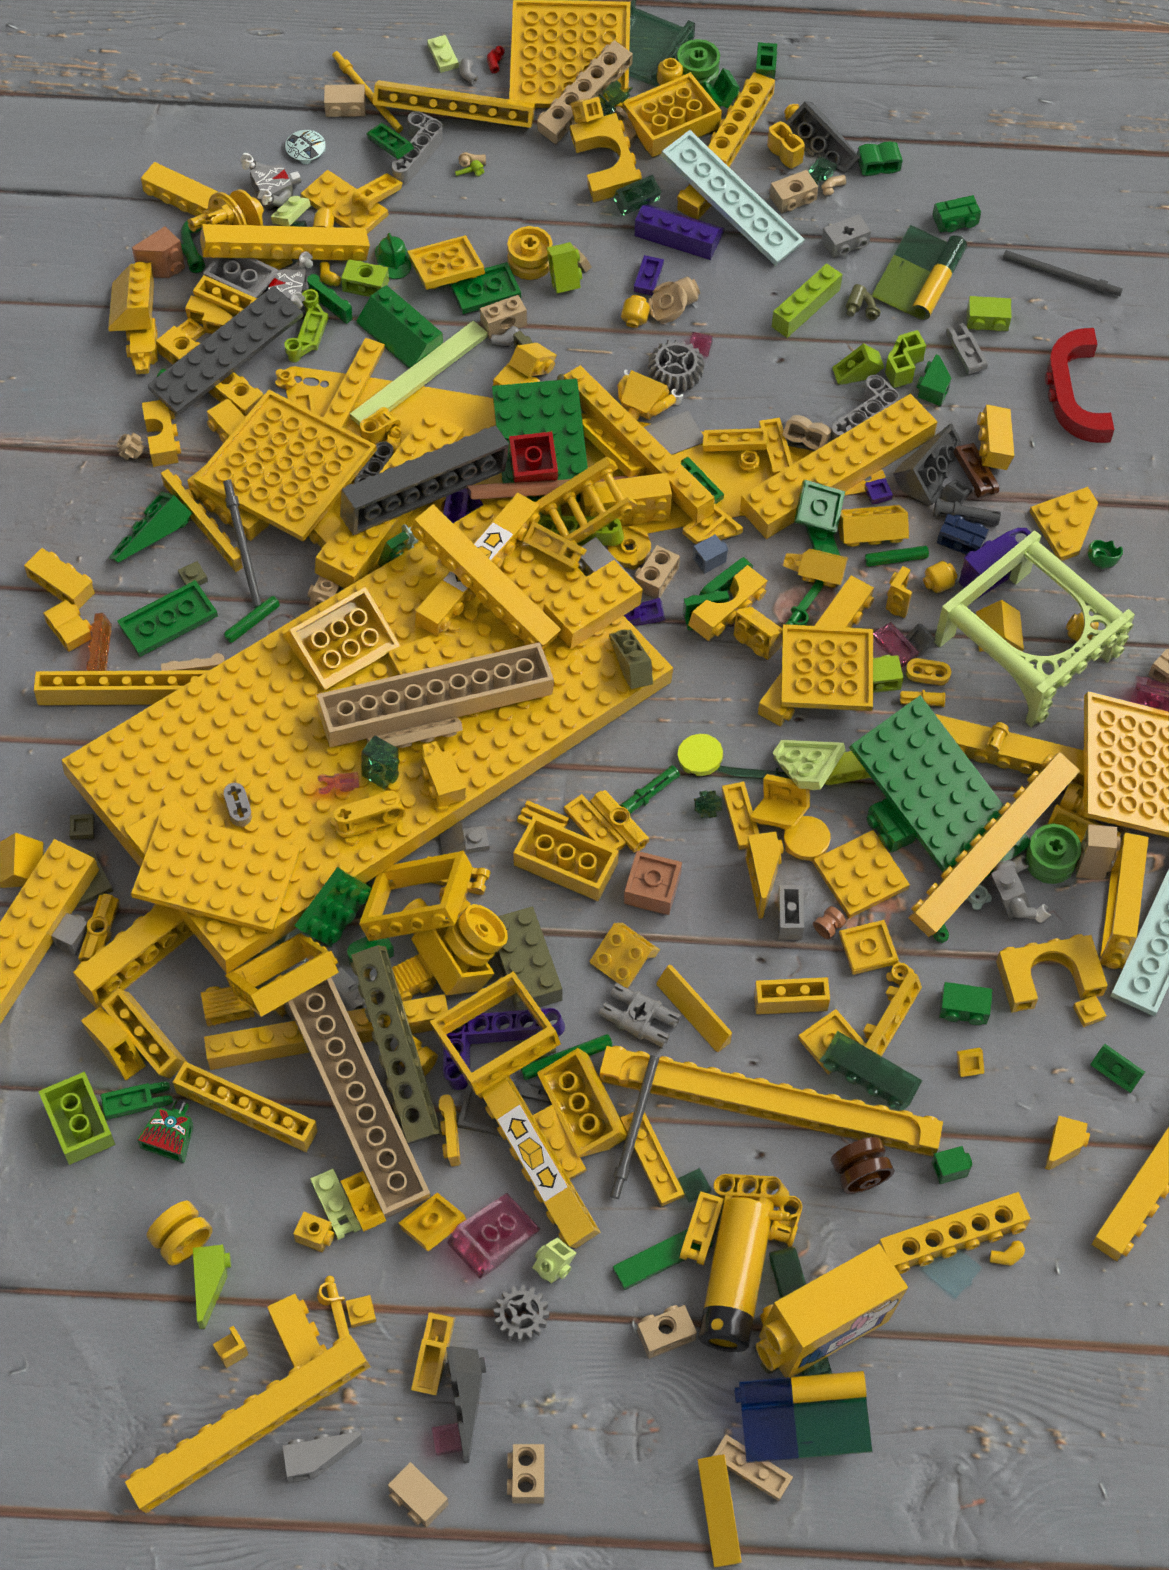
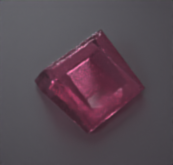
M692 332L690 344L692 343L693 349L698 348L699 354L708 357L713 336Z

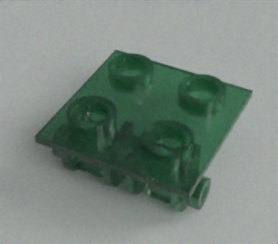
M617 80L615 82L612 81L605 88L606 90L602 91L604 96L598 95L603 116L612 114L616 110L614 106L627 100L630 96L629 92L633 88L629 87L621 90L622 85Z

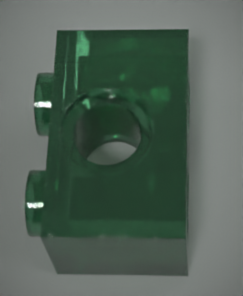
M650 175L617 189L613 199L621 216L640 209L642 205L658 201L662 192L654 176Z

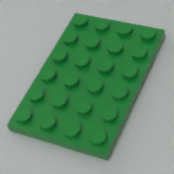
M577 378L492 386L496 427L508 443L509 436L552 432L558 480L572 479L588 468ZM509 448L505 472L501 473L502 483H514ZM579 493L578 495H576L577 497L575 498L577 502H580ZM545 495L525 497L536 502Z

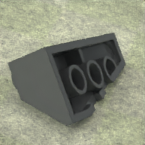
M804 101L785 123L792 130V134L799 136L805 144L804 151L807 154L845 173L860 158L813 102Z
M949 424L902 462L893 473L902 492L928 506L933 505L936 498H939L944 489L942 486L945 478H948L950 473L948 471L950 462L955 460L953 451L955 447L961 444L953 424Z

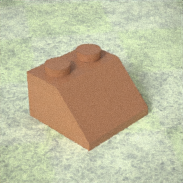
M166 226L132 247L135 263H151L153 278H170L185 268L181 242Z

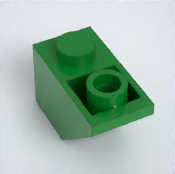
M936 354L932 362L928 361L924 371L926 374L924 377L921 376L919 378L916 388L919 389L918 398L941 406L949 392L952 378L940 355Z

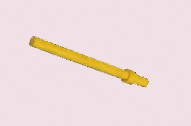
M335 51L332 57L339 64L341 71L347 74L355 84L365 85V96L373 104L374 93L354 71L353 65L349 60L344 59L338 51ZM374 105L397 133L403 130L402 125L385 106Z

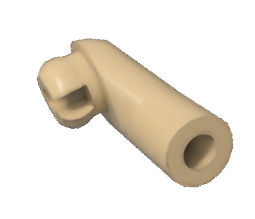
M463 152L458 158L460 165L463 167L469 166L474 160H478L482 165H486V155H474Z
M845 175L829 177L821 185L823 194L825 196L832 195L834 193L833 187L846 185Z

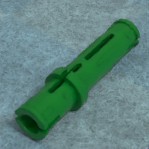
M673 765L669 766L668 769L643 788L636 789L633 792L634 795L620 804V806L626 808L631 815L639 807L646 806L652 797L679 778V771Z

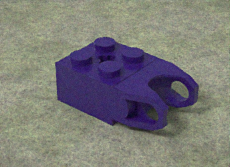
M1016 528L1004 533L993 541L985 542L977 551L969 552L964 557L959 583L962 587L968 586L1019 544L1015 539L1017 534L1022 533L1028 536L1031 532L1027 528ZM1011 571L1008 572L1005 576H1003L999 581H997L993 586H991L978 598L982 597L983 595L990 592L997 586L1009 580Z

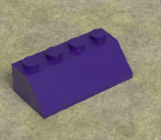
M647 204L642 205L635 219L634 236L711 260L725 228Z

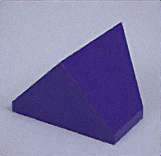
M464 488L446 496L443 514L452 523H455L484 504L480 499L472 500L467 493V488Z

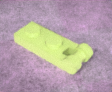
M334 1169L310 1178L325 1214L332 1223L337 1240L344 1238L345 1234L351 1231L354 1233L360 1231V1224ZM345 1218L348 1219L349 1222L342 1225L338 1222Z

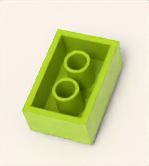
M85 1071L38 1091L69 1165L116 1145Z

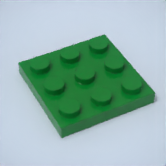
M337 867L294 926L332 947L341 938L346 926L355 919L360 907L368 901L372 888Z

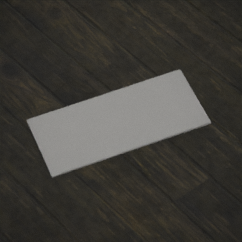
M689 410L644 427L671 455L703 443V434Z

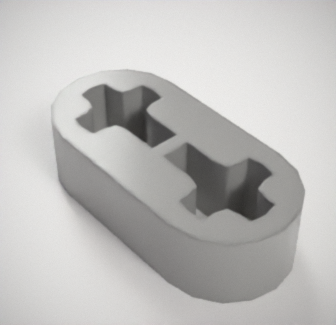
M239 783L228 784L224 789V800L230 820L235 826H246L250 823L252 816L245 789ZM232 792H236V794L238 795L237 801H235L233 795H231ZM238 808H241L244 817L240 818L237 815Z

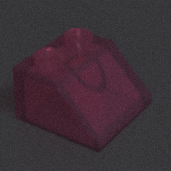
M1136 676L1129 702L1169 712V683L1155 681L1148 677Z

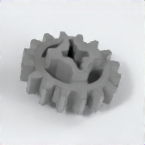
M522 1285L520 1291H517L512 1286L511 1294L503 1291L502 1296L504 1300H496V1305L499 1308L494 1309V1315L498 1316L495 1319V1324L502 1325L500 1328L501 1334L509 1332V1340L515 1335L518 1336L519 1342H522L523 1336H527V1339L531 1341L533 1333L540 1336V1327H547V1321L544 1319L549 1318V1311L545 1310L548 1308V1302H541L543 1299L542 1293L534 1295V1287L529 1291H525V1285ZM532 1303L537 1306L539 1315L536 1311L532 1310ZM522 1310L526 1311V1314H522L521 1317L517 1316V1313H521ZM504 1313L511 1317V1324L507 1322Z

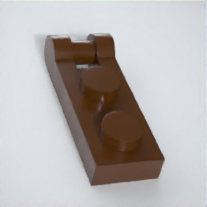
M970 443L955 447L953 453L973 485L975 495L979 498L986 496L987 493L991 495L999 493V484L989 467L982 466V456H979V451L975 444Z

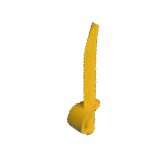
M329 1275L325 1278V1283L320 1286L317 1292V1299L322 1305H331L339 1338L343 1336L348 1337L350 1334L341 1302L345 1301V1297H339L336 1284L334 1283L335 1279ZM327 1288L329 1298L323 1296L322 1289Z

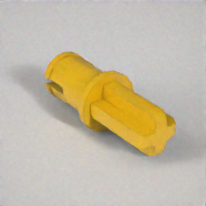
M922 690V692L901 691L900 704L907 705L921 695L928 706H945V692L936 693Z

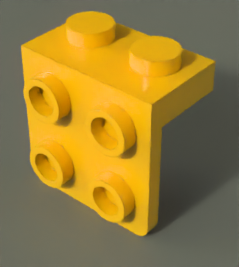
M766 774L763 778L764 798L751 813L750 819L762 825L776 826L781 829H793L810 807V789H799L791 779Z

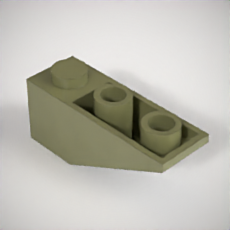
M631 629L619 630L616 633L609 634L624 679L630 688L634 689L652 685L651 659Z

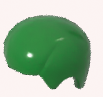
M1094 540L1089 544L1087 554L1095 566L1101 569H1108L1114 567L1120 561L1123 555L1122 546L1116 548L1112 540L1108 542Z

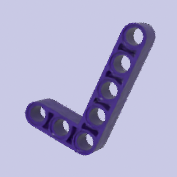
M555 1008L541 1009L549 1022L557 1020L552 1026L556 1030L558 1037L562 1035L565 1031V1023L559 1011ZM528 1010L482 1013L458 1027L462 1028L458 1033H453L452 1031L447 1034V1037L456 1050H461L459 1055L470 1069V1044L527 1040L542 1031V1029ZM533 1022L530 1027H524L526 1023ZM509 1024L506 1029H500L502 1025ZM480 1026H485L482 1031H476ZM443 1046L444 1077L452 1089L462 1090L468 1086V1082L462 1073L458 1078L452 1079L454 1074L461 1072Z

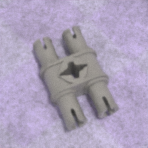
M616 983L614 985L615 988L610 993V997L627 1004V1011L623 1012L605 1002L603 1004L604 1008L601 1007L598 1016L617 1024V1028L620 1031L624 1030L638 1037V1040L646 1039L664 1048V1043H667L670 1034L651 1026V1022L657 1019L675 1028L681 1014L663 1007L660 1000L656 1001L642 994L640 990L634 992ZM644 1011V1016L641 1015V1016H640L639 1018H637V1020H636V1015H640V1013H642V1012Z

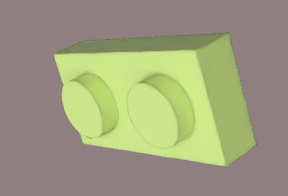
M446 35L427 40V46L440 73L459 68V62Z
M300 196L290 197L271 216L272 224L290 226L311 206L309 199L301 198Z

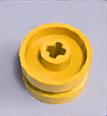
M526 226L513 231L509 236L507 242V261L515 276L521 279L534 280L545 276L550 271L547 247L553 246L551 236L545 230L539 227Z
M472 904L460 914L454 926L447 928L446 940L451 950L461 960L472 966L481 967L487 964L494 956V953L498 952L506 944L508 934L503 922L496 914L484 906Z
M187 1200L179 1202L163 1212L153 1222L146 1234L148 1241L154 1248L161 1249V1256L172 1266L180 1264L193 1256V1248L203 1247L213 1232L211 1225L205 1218L198 1217V1210Z

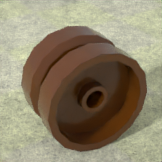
M869 1137L844 1146L831 1157V1163L835 1172L842 1174L839 1181L846 1194H855L872 1189L894 1175L895 1170L890 1159L883 1157L886 1149L879 1137Z

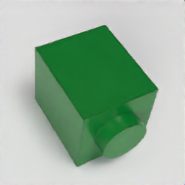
M963 1146L934 1153L931 1161L939 1184L968 1177L972 1167L971 1157L969 1153H965Z

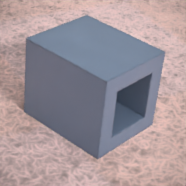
M715 534L693 546L692 558L705 574L726 563L728 547Z

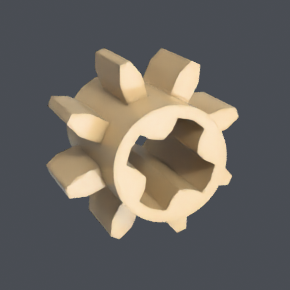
M134 432L131 435L123 434L117 442L119 455L126 460L138 458L144 449L141 437Z

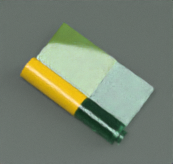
M910 225L872 293V297L918 319H929L967 249V242L958 235L950 236L946 242Z

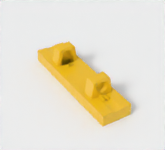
M908 972L899 988L889 986L886 995L891 1003L877 1026L868 1023L865 1026L863 1032L869 1040L864 1049L870 1061L879 1062L922 989L917 974Z

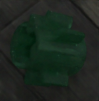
M715 790L700 791V797L694 799V811L701 814L700 818L709 817L710 819L717 817L716 812L722 810V798L716 795Z

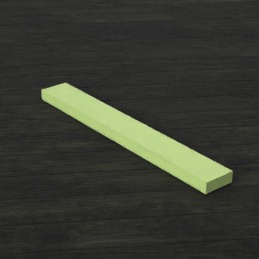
M472 321L351 412L350 418L360 426L362 420L368 418L382 407H386L390 412L486 339L488 332Z

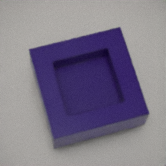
M886 478L865 483L864 489L871 505L892 500L893 494Z

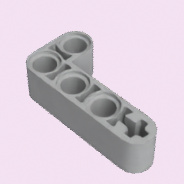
M418 111L411 112L407 117L408 134L412 137L410 142L414 149L399 160L395 159L392 163V176L403 182L402 186L410 183L443 142L442 123Z
M869 376L864 390V398L867 401L833 423L830 442L899 400L898 392L881 376Z

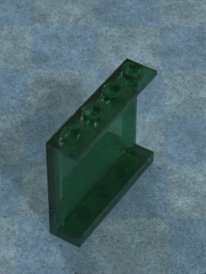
M632 0L630 2L629 51L633 53L632 65L629 67V76L655 87L660 86L657 82L659 63L667 58L677 60L678 49L681 45L689 40H693L695 37V23L688 20L684 27L637 9L636 0Z

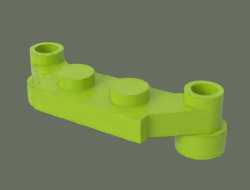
M313 289L305 290L302 293L306 298L302 303L307 313L298 338H289L284 343L288 359L293 363L298 362L302 356L310 351L318 350L328 321V313L323 312L319 305L318 293Z

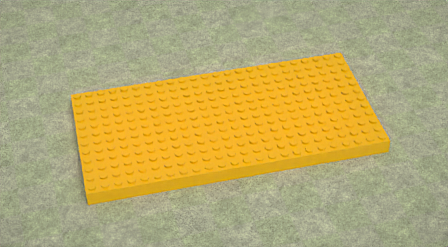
M494 498L453 524L474 543L512 498ZM519 541L516 544L513 553L503 559V563L499 568L542 611L544 603L586 577L579 568L575 569L524 541ZM421 542L62 759L64 775L140 868L144 855L124 832V829L173 800L178 801L192 820L300 847V854L273 934L176 909L183 917L187 926L226 974H228L295 930L297 927L294 925L337 867L364 883L368 882L670 684L673 667L623 615L572 649L558 636L555 641L543 650L554 678L552 695L457 717L462 723L463 730L458 731L454 736L443 737L441 735L434 737V740L430 742H421L420 740L412 742L411 746L404 748L394 746L384 753L372 751L368 747L367 739L330 747L317 709V694L397 676L398 674L387 653L326 690H323L296 657L283 634L364 587L368 589L400 646L430 636L445 664L526 646L518 635L510 631L506 623L498 619L485 603L478 600L477 596L471 601L468 600L462 613L459 616L456 615L452 619L449 628L446 631L443 630L438 637L415 624L416 609L449 572L444 563L437 556L432 555L428 547ZM631 629L651 659L652 685L634 689L630 688L624 679L609 634L616 633L619 630ZM436 742L442 752L448 751L452 753L466 787L465 800L438 807L436 800L430 798L428 786L430 785L428 780H423L420 770L423 767L424 758L422 745ZM230 783H239L245 789L252 816L250 823L246 826H235L230 820L224 800V789ZM389 790L397 792L400 796V801L406 813L399 822L350 837H341L337 834V822L334 820V811L338 807ZM232 792L231 795H233L234 800L237 801L238 795L236 794V792ZM238 808L237 815L240 818L244 817L241 808Z

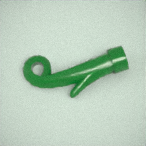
M187 220L181 228L182 252L187 259L189 270L192 273H200L205 269V263L190 233H197L202 228L194 232L191 231Z

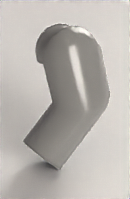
M512 326L503 335L492 334L491 345L511 346L514 343L513 334L520 331L519 328Z

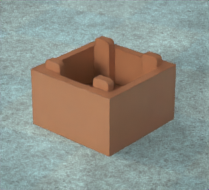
M637 851L624 891V904L670 915L681 877L682 862Z

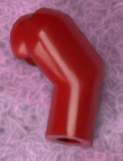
M496 46L487 55V63L490 72L493 74L498 73L500 70L498 62L505 54V49L502 46Z

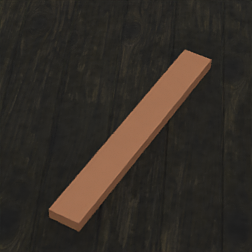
M617 476V477H613V478H614V480H617V479H624V478H628V477H627V476ZM570 479L467 485V493L472 500L514 497L517 493L523 496H541L549 494Z

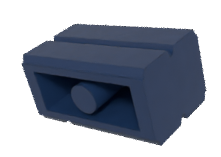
M948 514L940 529L937 544L967 555L969 552H975L986 542L989 529H986L980 523L973 524L959 515L953 516Z

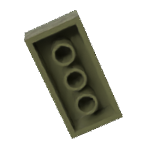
M533 906L498 916L508 934L506 944L496 952L503 976L505 977L514 971L539 1007L562 1001L563 989ZM516 993L511 996L515 1011L528 1010Z

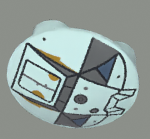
M300 130L288 137L285 148L292 158L306 165L324 153L326 145L324 138L319 133L312 130Z

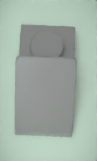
M462 821L440 834L443 855L464 851L467 854L489 850L485 825L463 829Z

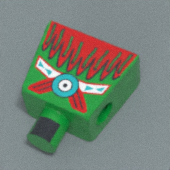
M176 1100L171 1111L161 1107L158 1108L137 1139L140 1149L184 1163L193 1132L192 1119L185 1116L189 1105L181 1100Z

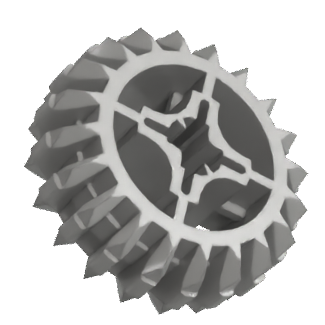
M667 340L665 345L660 343L658 348H654L649 356L648 369L650 378L667 385L669 391L670 389H676L677 393L679 389H682L684 392L687 390V387L693 389L694 384H699L700 378L704 374L705 363L702 354H699L698 348L693 349L692 343L686 345L685 340L682 343H678L677 340L674 343H670ZM691 365L692 368L688 371L687 367Z

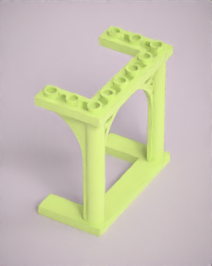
M1035 530L942 606L935 634L936 640L934 641L938 647L943 646L955 636L958 627L1005 668L1014 678L1025 696L1029 710L1025 723L1031 728L1038 722L1041 724L1049 716L1048 710L1053 704L1052 698L1056 694L1057 689L1061 686H1067L1072 680L1073 675L1076 673L1080 674L1086 669L1087 663L1091 660L1096 661L1100 656L1108 663L1113 657L1118 658L1124 652L1125 648L1123 646L1129 639L1128 633L1133 628L1132 622L1135 616L1129 609L1124 613L1121 612L1040 544L1041 535ZM1034 564L1068 592L1079 604L1084 616V631L1078 642L1065 652L1051 656L1031 655L1010 645L968 609L967 606L1010 571L1009 580L1016 585L1031 573ZM1092 611L1094 616H1090L1089 612ZM1093 622L1103 623L1106 626V628L1103 630H1095L1090 626V624ZM1090 634L1093 635L1091 640L1087 638ZM1059 660H1063V661H1064V662L1061 664V667H1059V665H1058V663H1057ZM1030 662H1036V663H1037L1036 669L1034 668V665L1031 664ZM1044 663H1050L1053 666L1054 672L1048 675L1043 672L1042 665Z

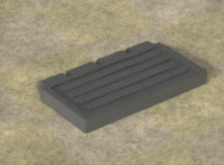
M521 1082L518 1091L532 1115L552 1105L545 1089L543 1095H540V1086ZM469 1084L458 1120V1128L501 1137L497 1130V1127H499L496 1119H492L485 1109L487 1103L484 1098H479Z

